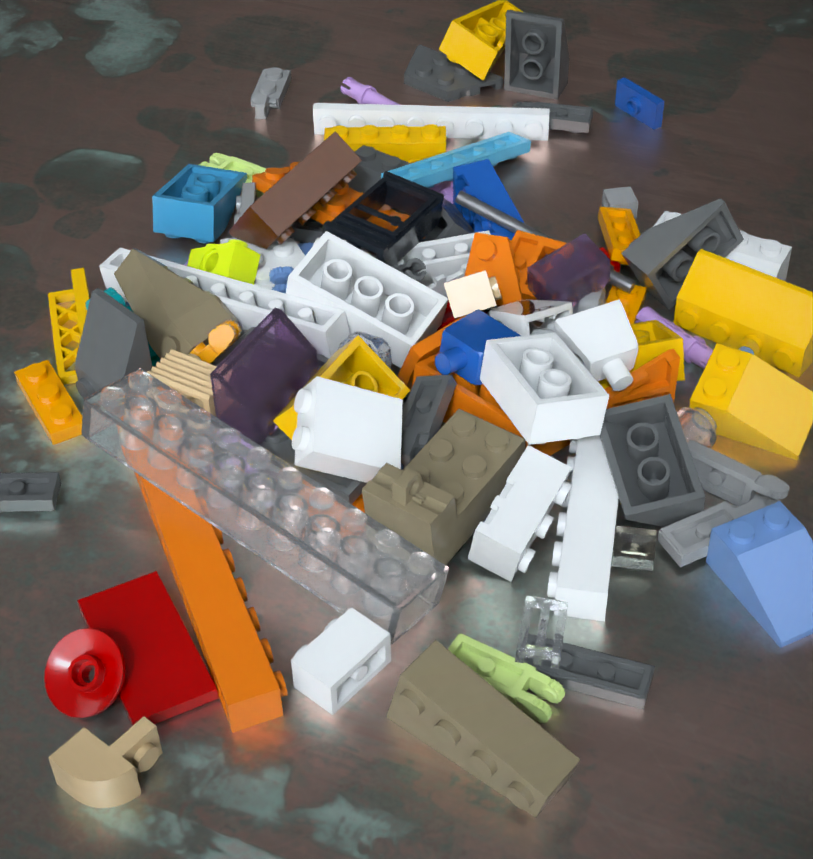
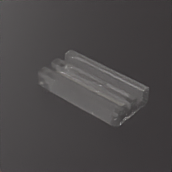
M526 596L515 662L524 663L525 657L533 658V665L542 666V660H550V668L559 669L568 602ZM533 607L541 609L536 646L527 644ZM550 610L558 611L553 648L545 647Z

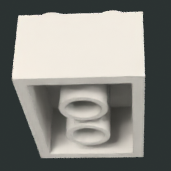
M556 332L486 340L480 380L529 445L600 435L609 394Z

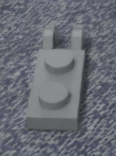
M693 440L687 443L703 490L736 506H741L757 498H760L766 506L779 502L780 499L784 500V498H787L790 489L789 485L786 484L787 482L779 480L778 477L774 475H761V472Z

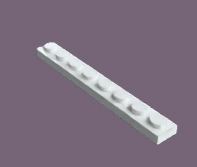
M314 103L313 122L315 135H324L325 128H332L338 125L345 127H363L366 125H374L376 127H393L395 125L423 127L433 124L446 126V138L488 139L511 132L529 140L548 141L550 109Z

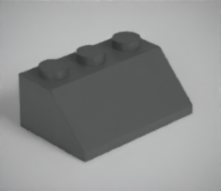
M671 394L606 409L600 439L625 520L666 527L703 511L705 494Z

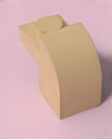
M143 716L110 746L83 727L48 758L56 784L75 800L89 807L112 808L126 804L141 794L137 776L141 772L149 770L163 752L157 726Z

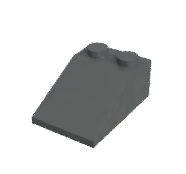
M507 10L504 90L558 100L568 84L569 52L564 19Z
M720 198L647 229L637 239L633 240L621 254L640 284L646 287L649 294L670 310L676 304V297L700 249L725 258L744 238L725 201Z
M101 289L93 290L74 365L78 379L76 381V388L85 400L90 399L99 406L104 415L107 417L112 416L119 422L120 418L150 411L159 405L157 401L153 402L150 399L146 379L147 371L152 369L145 324L142 318Z

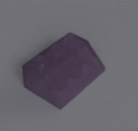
M275 307L210 373L218 432L254 447H258L268 435H272L278 427L273 421L275 417L319 370L317 350L282 309Z

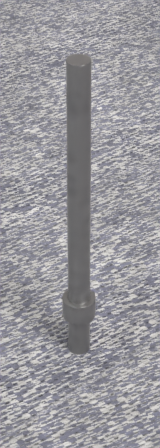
M460 191L456 197L455 202L513 233L520 230L554 239L464 191ZM574 249V254L569 261L570 263L591 273V278L602 284L608 282L629 294L631 293L636 281L613 270V265L603 260L598 262Z

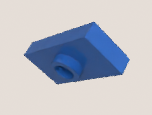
M625 77L617 80L615 106L653 130L662 127L664 100Z

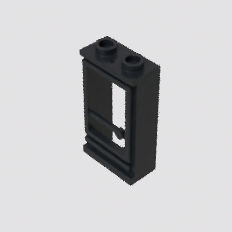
M385 171L383 178L332 221L327 220L323 224L322 235L327 231L342 240H347V243L360 250L363 247L377 253L376 259L389 266H393L440 223L444 194ZM386 204L411 216L403 222L398 216L391 217L377 210ZM373 215L390 222L393 226L399 227L392 232L366 220Z

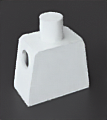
M620 299L555 320L553 333L556 332L597 381L607 379L614 391H621L633 382V377L629 371L634 367L639 348Z

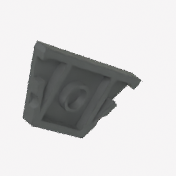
M418 45L404 73V84L449 102L464 96L480 94L481 87L492 86L495 90L501 89L503 87V77L489 72L485 79L481 80L462 65L451 62L446 54L423 45Z

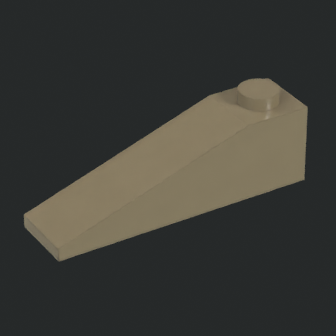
M133 248L114 273L133 313L144 320L147 340L160 359L165 358L166 353L169 354L171 349L187 355L201 342L207 346L209 344V333L226 320L229 321L231 319L239 323L218 296L200 289L191 280L178 276L168 270L167 266L138 249Z

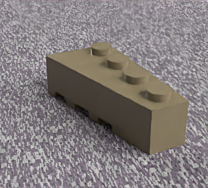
M437 640L400 674L386 717L509 799L516 807L525 810L535 818L567 783L581 760Z

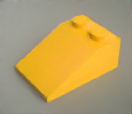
M716 343L690 398L689 426L798 460L813 425V392L754 354Z

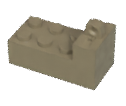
M458 409L403 470L386 462L376 476L362 488L370 543L436 577L475 532L480 521L483 522L492 510L490 506L497 495L500 496L507 483L508 476L526 449L525 439Z

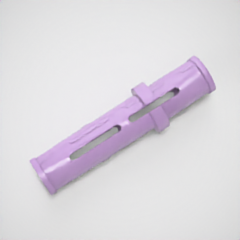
M347 77L342 82L350 88L341 86V93L357 100L358 104L400 105L377 93L376 88L371 85H363L352 77Z
M648 306L638 312L636 319L639 320H636L635 323L658 320L683 338L684 361L689 364L693 362L703 370L705 369L713 349L706 345L703 338L688 334Z

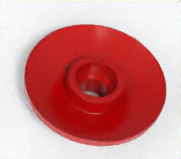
M91 628L75 630L64 636L55 645L48 657L44 675L47 695L52 704L65 715L76 718L96 716L110 707L118 697L125 678V660L120 646L107 633ZM95 668L94 678L90 681V671Z

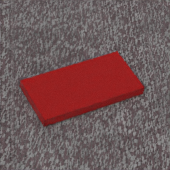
M157 571L77 600L87 627L107 633L118 643L125 660V678L118 696L132 726L143 716L152 723L157 724L219 699L217 688Z

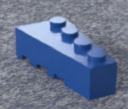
M485 159L453 167V204L458 208L474 232L489 230L491 235L508 237L512 240L515 233L455 202L458 193L464 191L524 223L490 160ZM545 257L539 267L545 266Z

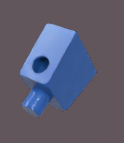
M475 310L445 328L442 333L440 353L435 357V366L442 375L455 372L471 384L481 385L483 383L480 380L486 340L518 337L521 335L483 311Z

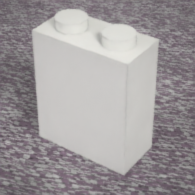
M316 376L304 388L298 391L294 401V410L298 412L297 428L292 437V448L295 450V466L366 483L376 476L386 462L401 469L403 399Z

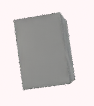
M631 186L603 189L602 207L631 209L634 218H637L638 200Z

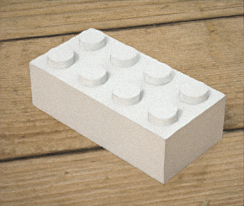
M325 231L290 273L286 288V294L345 310L351 340L359 335L378 356L400 368L410 348L435 333L440 327L448 303L447 297Z

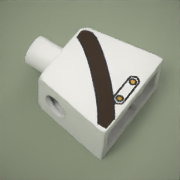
M520 300L492 308L487 315L521 336L553 333L555 320L572 315L573 308L572 302ZM532 321L543 322V324L536 326Z

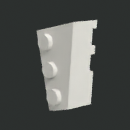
M488 230V231H482V232H476V233L490 234L489 230ZM475 233L420 242L397 264L399 266L412 258L420 259L425 264L426 269L418 273L424 271L426 275L418 282L448 298L444 283L464 277Z
M528 445L508 476L507 483L500 496L497 495L490 506L492 510L485 522L480 521L475 529L468 559L512 582L518 570L525 573L536 553L535 550L530 548L536 536L544 539L554 521V517L549 515L553 505L556 503L562 506L572 488V484L567 482L572 467Z

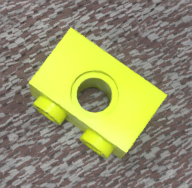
M231 239L228 243L206 244V247L191 249L187 266L254 285L261 254L248 248L247 243Z

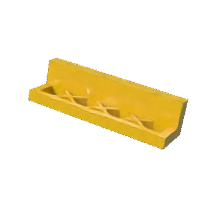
M84 268L71 269L73 289L48 293L57 372L63 385L73 384L78 381L76 370L67 372L65 370L75 363L79 346L73 351L65 348V346L71 341L80 344L87 315L85 303L90 299ZM75 301L69 308L57 305L58 303ZM68 320L77 323L71 329L62 326Z

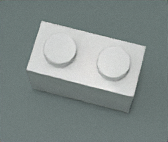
M351 607L342 616L330 621L317 638L309 645H303L296 652L293 659H291L294 688L331 715H334L392 661L390 633Z

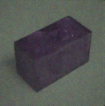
M584 233L527 267L528 289L538 300L572 302L573 307L580 299L592 292L600 291L610 281V259Z

